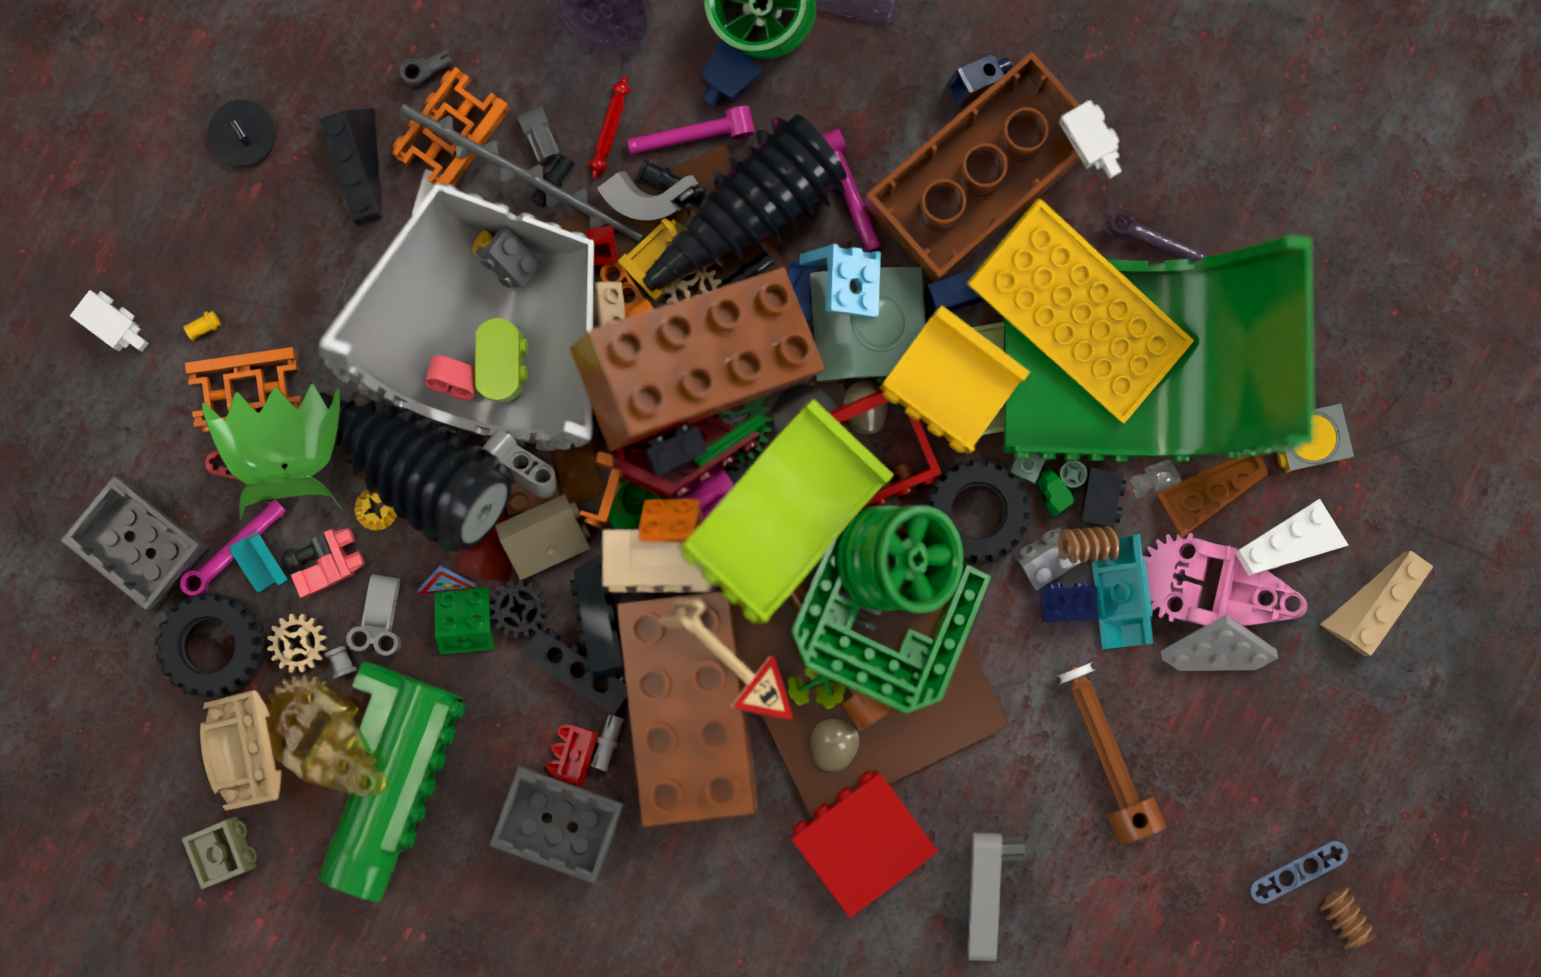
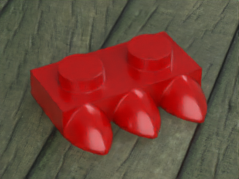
M562 725L556 731L566 743H557L551 746L552 752L560 761H551L546 764V768L555 778L583 786L598 733L574 725Z

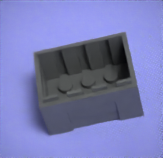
M113 476L61 541L144 609L159 611L179 587L182 576L193 570L210 547L192 532L182 529L147 500L148 497L129 481ZM130 531L135 534V539L132 542L126 540V534ZM151 548L156 551V556L153 559L147 557V551Z
M522 765L517 769L490 846L595 883L599 878L626 802L603 793L596 794L549 777L548 773ZM546 812L550 813L553 817L550 823H545L542 820V816ZM570 822L577 823L578 830L576 832L568 830Z

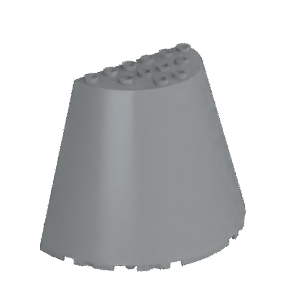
M436 184L323 338L320 346L321 358H326L324 364L332 369L333 374L342 382L348 383L350 379L358 384L357 390L360 391L361 395L378 402L383 407L391 406L392 404L400 408L402 413L407 411L413 412L417 422L422 419H430L436 429L446 427L451 433L469 438L471 432L472 435L484 437L482 442L487 443L497 429H502L515 439L519 447H524L525 443L536 444L535 448L537 450L543 451L570 449L571 443H574L575 447L585 444L591 437L592 405L569 348L589 330L593 329L594 241L587 239V236L583 233L565 231L558 224L535 220L536 218L528 213H520L519 216L513 215L509 212V207L504 204L486 202L481 196L472 193L467 195L459 192L452 185ZM501 227H508L542 263L524 288L505 287L499 282L498 275L493 270L486 268L481 263V258L473 254V243L481 231L487 230L494 237ZM494 318L508 320L517 326L524 334V338L528 340V354L524 355V366L528 367V381L524 382L523 392L513 401L506 403L494 402L483 396L477 389L473 399L462 400L432 390L425 385L430 360L433 356H445L475 367L476 330L487 320Z

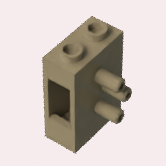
M565 494L495 526L499 539L520 580L590 549L587 538L591 537L585 522L579 523L577 518L581 517L577 505L575 502L569 503Z

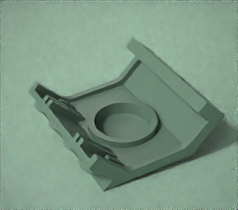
M922 267L880 268L878 317L876 318L826 312L827 271L810 273L814 342L825 367L823 371L816 375L817 381L835 383L838 380L852 378L888 377L926 325L925 317L928 315V308L924 301L926 280L922 274ZM850 280L849 289L855 294L857 292V285L853 280Z

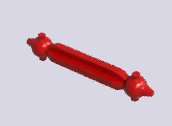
M623 76L619 82L611 87L615 95L609 102L595 147L596 158L588 162V166L592 170V178L594 179L608 168L604 160L609 155L625 104L624 97L631 93L626 76Z

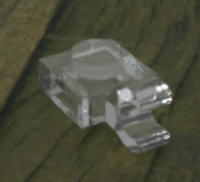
M1171 459L1145 468V474L1135 475L1130 478V482L1134 487L1132 492L1136 498L1145 496L1152 487L1155 492L1181 483L1180 475Z

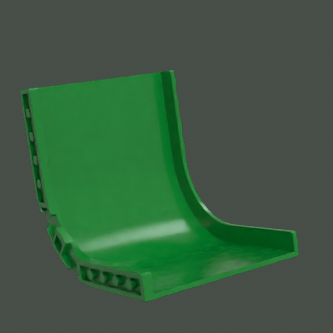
M1282 236L1231 252L1202 257V261L1192 262L1190 259L1165 260V264H1152V266H1148V261L1106 259L1194 340L1124 424L1117 420L1004 318V353L1030 371L1025 380L1017 385L1004 403V453L1014 454L1016 459H1029L1031 454H1038L1041 460L1056 459V455H1064V460L1068 461L1080 460V456H1088V461H1104V457H1112V462H1129V457H1173L1174 462H1190V457L1225 455L1226 459H1240L1242 457L1257 456V454L1301 450L1303 444L1314 443L1311 237Z

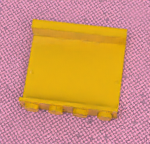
M940 306L882 383L880 389L884 391L883 396L894 404L899 402L907 408L905 413L917 421L921 419L927 423V429L937 437L943 435L951 441L949 445L955 451L968 454L974 451L975 448L973 446L1017 385L1025 380L1030 371L945 307Z

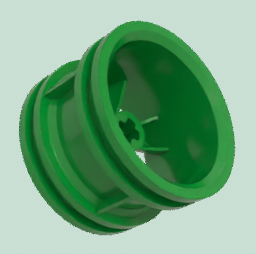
M704 0L706 16L715 33L742 54L756 59L778 58L795 50L810 33L816 15V0H764L766 3L769 2V4L765 5L767 7L765 11L757 8L760 6L759 2L761 0H730L744 3L743 10L745 14L727 24L724 12L725 0ZM782 11H796L791 23L785 29L778 20ZM754 24L765 26L766 41L749 42L744 40L751 32Z
M872 506L856 514L846 526L838 548V569L844 588L859 605L872 610H900L904 612L926 613L940 608L955 592L963 570V548L958 531L952 521L935 508L928 506ZM901 524L908 534V539L903 542L894 533ZM887 554L891 555V562L894 567L889 571L887 569ZM904 578L909 580L904 589L898 593Z

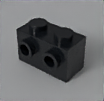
M685 423L673 428V433L663 437L661 434L647 440L648 444L642 446L641 450L651 473L659 475L708 453L698 428L692 425L688 426Z
M1096 468L1088 469L1079 523L1113 528L1115 523L1120 522L1122 507H1118L1119 496H1124L1126 490V480H1122L1123 473Z

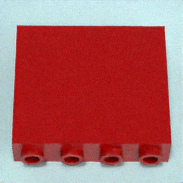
M878 770L865 772L858 778L859 783L853 788L848 786L842 789L836 795L837 800L830 805L824 803L814 811V817L807 822L805 819L798 822L792 827L793 832L790 834L795 845L849 918L938 853L937 849Z

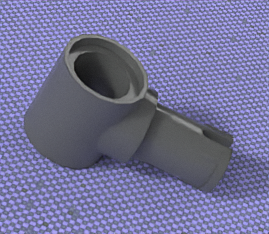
M444 49L426 59L422 57L418 60H405L400 66V75L407 86L420 88L427 79L433 77V73L453 65L447 49ZM413 68L420 70L417 78H407L409 70Z

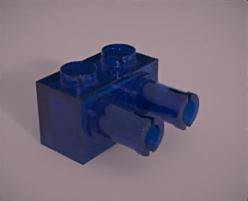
M1090 582L1074 583V588H1063V583L1046 584L1047 589L1040 590L1041 622L1099 620L1097 587H1090Z

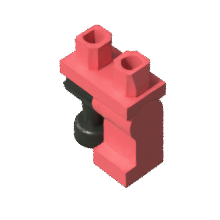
M350 528L338 531L330 529L323 534L315 536L310 545L299 551H296L294 548L283 551L284 558L291 571L299 569L302 566V561L314 557L316 559L317 565L291 575L300 598H307L346 578L355 575L354 571L366 565L360 551L348 556L346 555L344 546L356 542Z

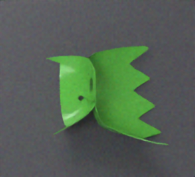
M311 384L302 404L297 409L277 387H274L259 414L236 392L225 421L207 404L202 403V410L208 429L224 463L232 475L246 484L240 497V522L245 507L260 501L305 495H325L333 498L328 489L311 476L328 464L332 454L339 418V388H337L333 402L328 409L315 385ZM284 463L288 465L285 470L281 467ZM333 498L337 506L341 509L336 500Z

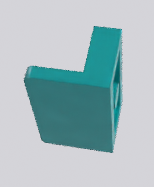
M257 530L229 546V550L256 592L262 591L275 582L280 585L288 580Z

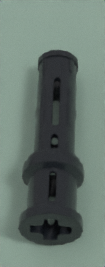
M644 158L636 176L637 181L644 180L657 186V190L660 191L671 188L683 179L672 174L668 167L661 168L650 163L648 158ZM696 185L692 188L694 193L688 199L701 204L698 194V188L701 186Z

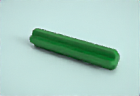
M755 414L707 446L708 453L693 459L695 464L700 468L753 432H759L766 426L764 418L760 414Z

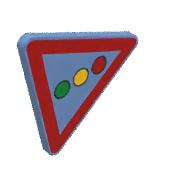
M439 565V568L420 586L418 595L477 588V584L451 572V566Z

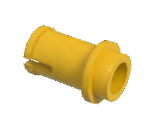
M206 311L204 316L188 325H184V330L193 341L212 329L216 331L221 323L214 311L209 313Z

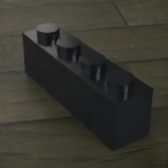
M375 108L345 110L319 119L352 221L357 226L383 218Z
M601 554L574 569L575 579L570 580L573 596L578 595L579 605L574 606L577 621H582L583 630L579 631L582 647L586 646L588 656H583L586 673L591 672L594 681L625 675L624 658L613 594L609 592L608 586H603V555Z

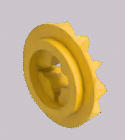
M365 489L357 497L354 507L356 519L365 528L370 530H382L389 527L397 517L393 507L383 505L380 509L381 519L375 513L366 514L372 508L370 499L375 501L376 504H381L382 502L378 494H373L368 489Z

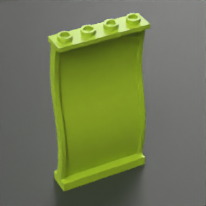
M814 399L807 402L799 410L800 412L769 444L715 509L678 547L682 552L681 557L691 566L696 565L703 571L702 577L712 585L716 583L723 590L722 595L732 604L737 603L744 610L742 612L743 615L752 623L757 622L760 624L767 622L769 616L809 573L849 522L893 476L878 459Z

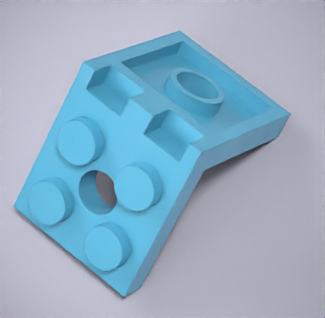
M833 244L800 254V265L827 269L826 312L866 318L878 317L881 252H862V249L859 248L843 249L839 248V245ZM850 280H853L857 285V292L855 294L849 289Z

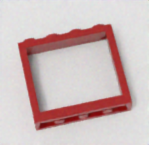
M878 390L828 413L837 422L841 423L890 401L883 396V390ZM908 415L930 468L879 489L863 507L870 504L872 506L884 504L887 502L886 497L897 494V496L905 495L912 491V486L922 483L923 486L931 484L937 480L938 475L942 474L919 420H914Z

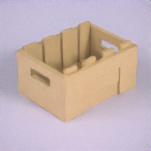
M603 530V586H608L609 592H720V587L716 583L712 585L702 577L703 571L696 565L691 566L681 557L682 552L678 547L683 542H641L638 537L639 530Z

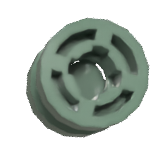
M1069 461L1059 468L1057 476L1068 489H1075L1086 481L1087 470L1081 462Z

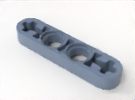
M1334 840L1323 843L1254 879L1249 885L1248 892L1250 897L1258 903L1265 904L1342 865L1348 858L1347 847L1343 843ZM1330 847L1340 848L1341 852L1338 853L1339 859L1336 860L1330 857L1324 860L1327 863V866L1324 867L1323 860L1317 853L1321 852V856H1326L1331 853ZM1307 858H1314L1317 861V869L1313 873H1306L1303 869V863ZM1285 870H1289L1293 874V881L1288 886H1283L1279 882V875ZM1272 877L1279 891L1276 892L1275 888L1272 887L1265 891L1266 897L1263 898L1261 895H1256L1255 892L1258 891L1257 885L1261 884L1265 887L1272 884L1269 880Z

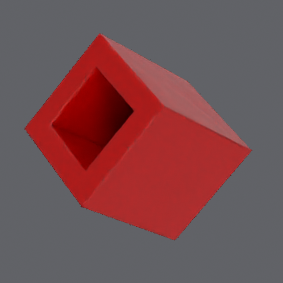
M614 226L587 229V239L594 241L593 266L618 262Z

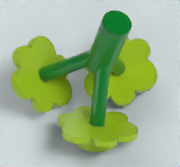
M808 668L805 669V674L811 677V681L803 683L798 676L787 679L789 696L797 705L809 702V688L816 684H824L816 688V694L818 695L816 702L818 704H823L825 708L831 709L836 703L839 704L844 701L843 695L846 692L844 685H836L834 681H829V678Z

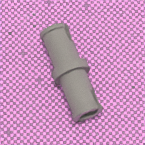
M608 714L601 737L598 736L597 742L599 744L590 766L604 771L608 770L613 750L618 747L617 739L625 719Z

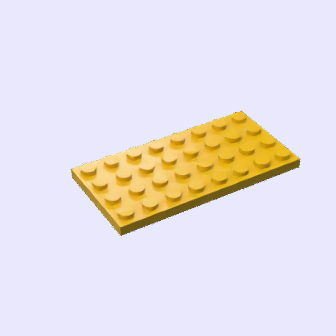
M1037 199L966 283L1123 424L1194 342L1189 335L1041 199Z

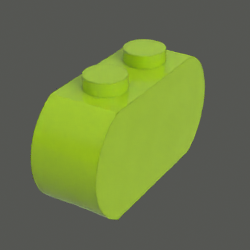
M501 318L487 320L478 327L475 336V387L483 396L498 403H506L516 399L524 390V382L528 381V367L524 366V355L528 354V340L524 338L522 331L508 320Z

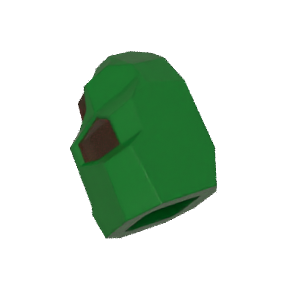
M1046 469L1040 474L1039 481L1037 482L1040 490L1038 499L1054 518L1076 500L1053 470Z

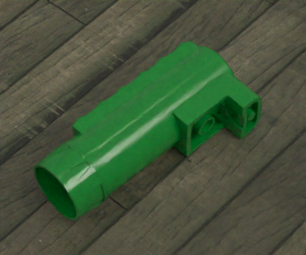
M365 661L361 665L352 687L373 694L353 747L366 751L335 834L328 845L329 849L318 880L345 893L381 902L391 874L396 869L395 866L400 852H406L408 848L411 849L416 840L417 833L414 830L417 822L421 823L427 809V807H424L427 796L431 797L435 790L436 781H434L436 772L437 770L441 771L446 761V755H443L447 744L451 745L454 740L456 730L453 728L457 718L461 719L466 704L463 703L462 696L375 663Z

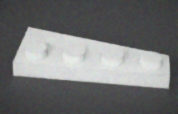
M1319 499L1234 553L1250 576L1332 550L1348 546V543Z

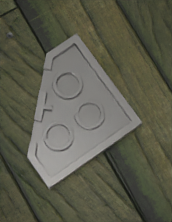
M1227 615L1161 650L1162 660L1179 671L1257 670L1278 659L1277 650Z

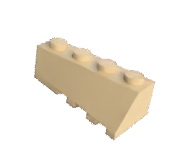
M1412 551L1401 553L1378 573L1374 579L1364 585L1352 598L1341 605L1337 611L1319 625L1363 656H1372L1433 566Z

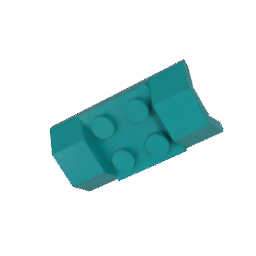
M1140 535L1118 538L1119 555L1116 560H1111L1108 557L1106 561H1101L1098 557L1096 562H1092L1102 649L1153 644L1150 620L1152 608L1146 562H1143Z

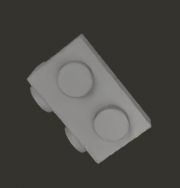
M1060 528L1046 532L1042 538L1024 546L1020 552L1014 555V558L1020 564L1036 591L1081 563L1079 558L1077 563H1071L1068 557L1066 560L1061 559L1058 551V537L1062 531Z

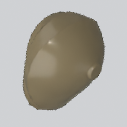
M869 380L853 384L844 395V405L881 390L880 385ZM885 403L848 419L849 424L860 434L868 435L879 432L887 417L888 404Z
M840 718L826 719L816 725L812 732L810 743L815 763L819 768L828 772H839L847 768L859 747V736L855 727Z

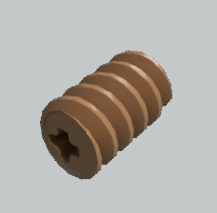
M1109 526L1102 528L1093 527L1092 529L1083 528L1082 530L1066 529L1062 530L1059 534L1058 551L1062 560H1066L1068 557L1071 563H1077L1078 558L1081 563L1087 562L1088 558L1091 562H1096L1098 557L1101 561H1106L1108 557L1111 560H1116L1119 555V539L1116 530Z
M1342 887L1329 894L1324 899L1325 903L1320 908L1321 911L1330 909L1331 912L1326 917V920L1336 919L1337 922L1331 927L1333 930L1342 929L1338 939H1348L1343 946L1344 949L1360 947L1377 936L1376 933H1369L1372 930V926L1369 923H1364L1366 916L1358 914L1360 906L1357 904L1351 905L1355 898L1352 895H1346L1349 890L1348 887Z

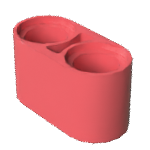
M433 356L430 360L425 385L432 390L458 399L471 400L474 398L476 391L475 367L445 356Z

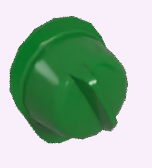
M623 480L618 486L609 513L610 523L617 530L638 529L641 523L645 500H661V497Z

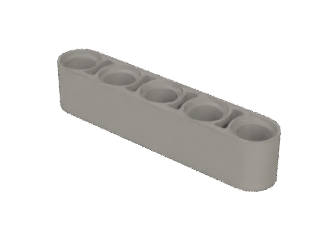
M973 833L968 961H996L1002 856L1001 833Z

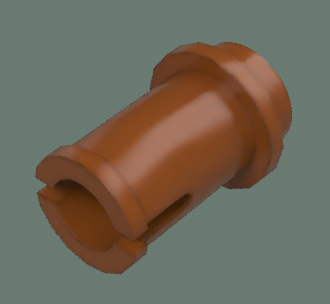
M909 462L895 466L893 476L896 475L898 481L913 475L912 469L914 467H910ZM917 485L912 486L913 495L920 493ZM910 492L903 495V498L911 496Z

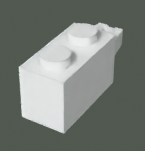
M1091 100L1061 116L1059 124L1085 168L1088 169L1095 165L1098 170L1102 167L1109 179L1121 172L1115 160L1119 157L1117 152L1119 140L1115 132L1111 128L1108 130L1103 120L1105 117L1098 105L1094 106Z
M89 290L70 316L118 351L122 347L127 348L131 344L143 352L149 343L137 335L141 329L138 324L132 321L135 316L123 307L118 310L111 304L114 300L102 291L96 294Z

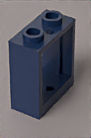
M979 268L929 284L926 295L932 313L934 314L940 306L952 312L985 301L966 284Z

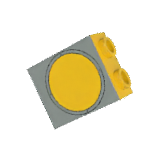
M1342 404L1313 410L1314 443L1303 444L1301 450L1277 452L1279 466L1281 468L1284 467L1285 473L1354 457Z

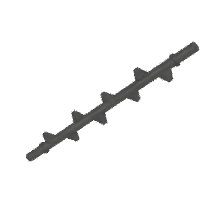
M403 104L400 114L422 125V128H427L455 143L458 158L461 159L472 152L498 166L502 182L505 183L516 176L546 193L547 206L552 207L562 201L590 216V229L604 225L614 226V231L616 230L638 243L644 233L620 221V218L616 219L587 203V190L581 189L572 195L544 180L543 166L538 164L528 171L498 155L497 141L492 140L482 146L453 130V118L449 115L437 122L430 115L426 116L406 104Z

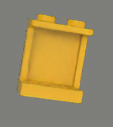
M666 217L628 255L624 254L618 260V263L625 269L629 277L655 304L666 295L664 290L671 286L668 285L659 291L654 290L651 292L642 279L645 277L647 270L654 264V260H657L666 249L665 243L671 242L677 234L675 229L676 221L674 219L669 221Z

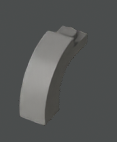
M623 171L616 173L597 189L607 203L619 213L638 220H655L673 215L684 209L678 199L682 202L694 193L692 188L698 185L693 175L686 176L661 195L654 196L638 189L627 172Z

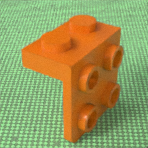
M700 499L645 500L638 532L639 541L684 542L703 522Z

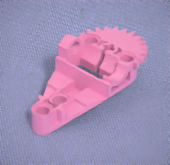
M1189 533L1187 539L1180 538L1177 534L1176 541H1174L1170 534L1166 535L1167 544H1163L1157 539L1158 549L1155 550L1149 546L1147 549L1151 557L1143 556V561L1147 563L1150 600L1153 601L1151 605L1152 612L1160 607L1158 617L1163 618L1166 614H1169V621L1171 622L1176 618L1179 621L1206 626L1227 615L1242 626H1250L1300 618L1307 611L1308 604L1306 599L1269 571L1249 576L1234 553L1238 550L1237 548L1195 539L1191 533ZM1187 546H1194L1195 555L1190 559H1185L1183 557V550ZM1209 558L1224 561L1212 612L1198 608L1203 589L1201 585L1188 581H1183L1181 585V582L1177 580L1178 576H1183L1185 572V575L1191 579L1204 581ZM1271 592L1274 596L1273 602L1268 606L1261 605V595ZM1181 598L1183 601L1182 609L1178 612H1172L1170 608L1171 602L1174 599ZM1292 598H1298L1301 602L1300 608L1295 612H1290L1287 609V603Z

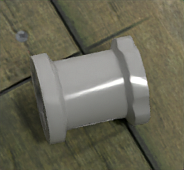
M348 645L325 653V656L330 659L335 672L333 674L334 679L357 671L356 666L352 665L348 655Z

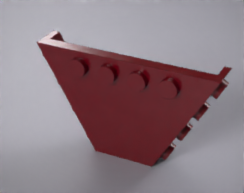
M713 416L688 424V426L692 425L698 428L705 447L736 428ZM673 431L662 433L663 437L673 433ZM756 431L700 468L692 459L659 475L651 473L641 450L642 446L648 444L647 440L650 439L648 438L619 448L617 452L612 453L613 469L619 470V478L666 500H671L674 497L680 499L691 491L690 487L697 482L703 484L713 477L714 474L712 472L720 466L722 469H726L736 461L735 457L742 452L748 454L756 449L759 445L757 442H759L761 434Z

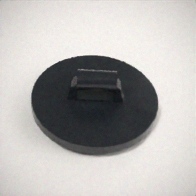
M235 100L224 104L213 114L208 125V141L212 151L219 159L232 166L248 167L259 163L270 153L275 142L276 131L271 116L262 106L249 100Z
M799 385L788 389L780 395L772 409L771 426L775 436H778L807 402L814 399L827 412L837 409L835 402L825 391L815 386Z

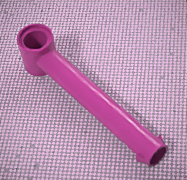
M749 106L735 107L726 111V118L627 139L630 154L634 155L729 133L732 139L752 136L755 134Z
M835 129L822 136L832 147L846 171L847 179L843 181L845 193H841L866 252L869 253L879 249L881 244L843 156V152L847 151L845 141L840 130Z
M276 499L268 502L269 505L198 571H189L182 576L180 586L183 592L190 596L207 594L210 589V581L235 559L229 550V546L255 530L261 535L279 517L283 518L286 512L285 508ZM199 577L201 587L197 591L192 592L189 588V583L193 578Z

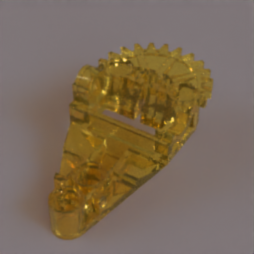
M303 675L301 681L299 676H292V684L288 679L282 680L284 689L276 685L274 689L277 696L268 694L267 697L272 704H265L270 714L265 719L268 721L267 729L270 732L269 739L273 757L306 782L358 796L382 793L386 786L385 776L373 766L376 761L374 756L366 755L360 738L361 734L352 720L358 710L356 705L346 697L338 695L327 688V682H322L319 685L318 677H313L310 682L309 675ZM311 692L314 693L313 703L310 701ZM325 711L331 716V721L326 724L307 757L304 758L300 754V748L309 735L308 729H313L322 712ZM283 738H285L286 740L285 748H283L282 746ZM347 761L350 764L349 773H347L345 770V764ZM368 777L371 779L370 789H368L366 785V780Z

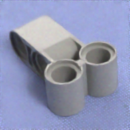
M497 429L482 447L484 457L497 456L500 460V474L513 480L536 496L548 498L554 495L557 490V481L553 468L519 447L509 433L502 429ZM521 465L527 466L524 469H517ZM542 479H549L546 483H539Z
M378 574L371 575L361 627L352 628L346 637L347 644L352 650L366 652L374 645L375 650L379 654L387 657L394 656L400 651V637L392 633L400 586L399 578ZM359 632H364L367 636V642L362 647L356 646L354 638ZM387 636H391L394 640V646L390 651H384L381 647L382 640Z

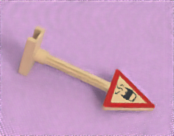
M698 599L675 600L672 603L678 610L673 616H662L659 622L666 628H685L689 633L695 634L745 682L746 686L731 704L732 708L789 720L793 718L774 656H769L759 670L753 674L701 624L702 621L698 616L705 606Z

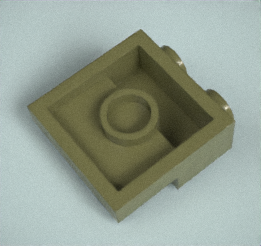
M237 816L182 838L201 890L256 868V852L252 847H248L245 839L247 834L246 826L242 821H238Z

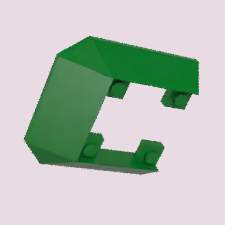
M843 530L823 554L791 629L805 667L904 714L942 700L991 576L969 565L964 566L959 584L951 598L943 605L931 637L929 638L912 629H908L898 652L850 630L860 605L838 595L842 584L838 569V548Z

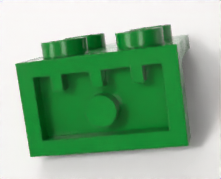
M488 587L435 592V638L440 655L495 649L494 637L490 626V591Z

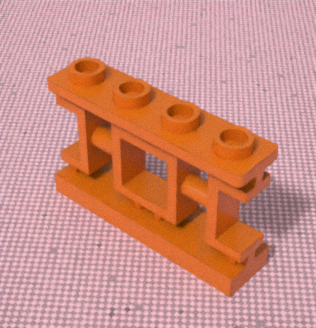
M455 67L452 72L447 71L442 77L439 90L436 93L432 92L424 103L426 107L422 114L430 115L437 122L442 120L447 113L466 126L461 135L484 146L508 114L510 107L508 103L501 98H497L492 93L489 94L484 103L465 91V88L471 79ZM453 89L465 99L457 111L444 102ZM473 106L485 114L487 113L477 128L472 121L466 118V115ZM411 120L408 125L410 128L405 136H399L393 144L392 148L394 151L392 154L406 166H409L414 157L417 156L434 169L428 177V181L431 184L455 186L477 155L471 152L461 159L458 158L455 143L452 146L448 145L434 135L433 131L427 128L424 129L422 125ZM421 132L433 142L425 154L412 145ZM441 149L455 157L445 172L444 168L434 161Z
M293 347L185 363L186 374L189 376L188 384L192 387L203 386L205 404L213 411V401L226 400L229 412L234 398L232 381L255 377L257 380L259 402L248 404L258 414L260 413L258 409L264 407L267 401V394L271 393L274 387H277L297 409L303 402V397H289L286 373L299 371V366L297 365V361H299L298 352ZM288 363V365L277 366L279 381L265 383L264 371L262 369L252 370L255 367ZM234 371V373L223 374L225 389L212 391L210 378H199L200 375ZM203 410L193 411L194 428L202 429V433H210L206 420H204Z

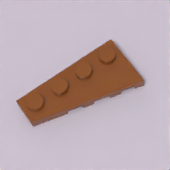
M1258 454L1252 457L1231 459L1156 492L1157 499L1178 535L1182 538L1268 475L1267 467Z

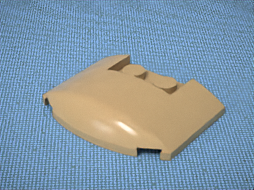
M250 691L204 703L203 709L209 708L206 722L201 723L200 727L202 756L214 793H220L228 803L223 805V808L230 810L278 799L281 770L276 771L265 719L270 714L257 691Z

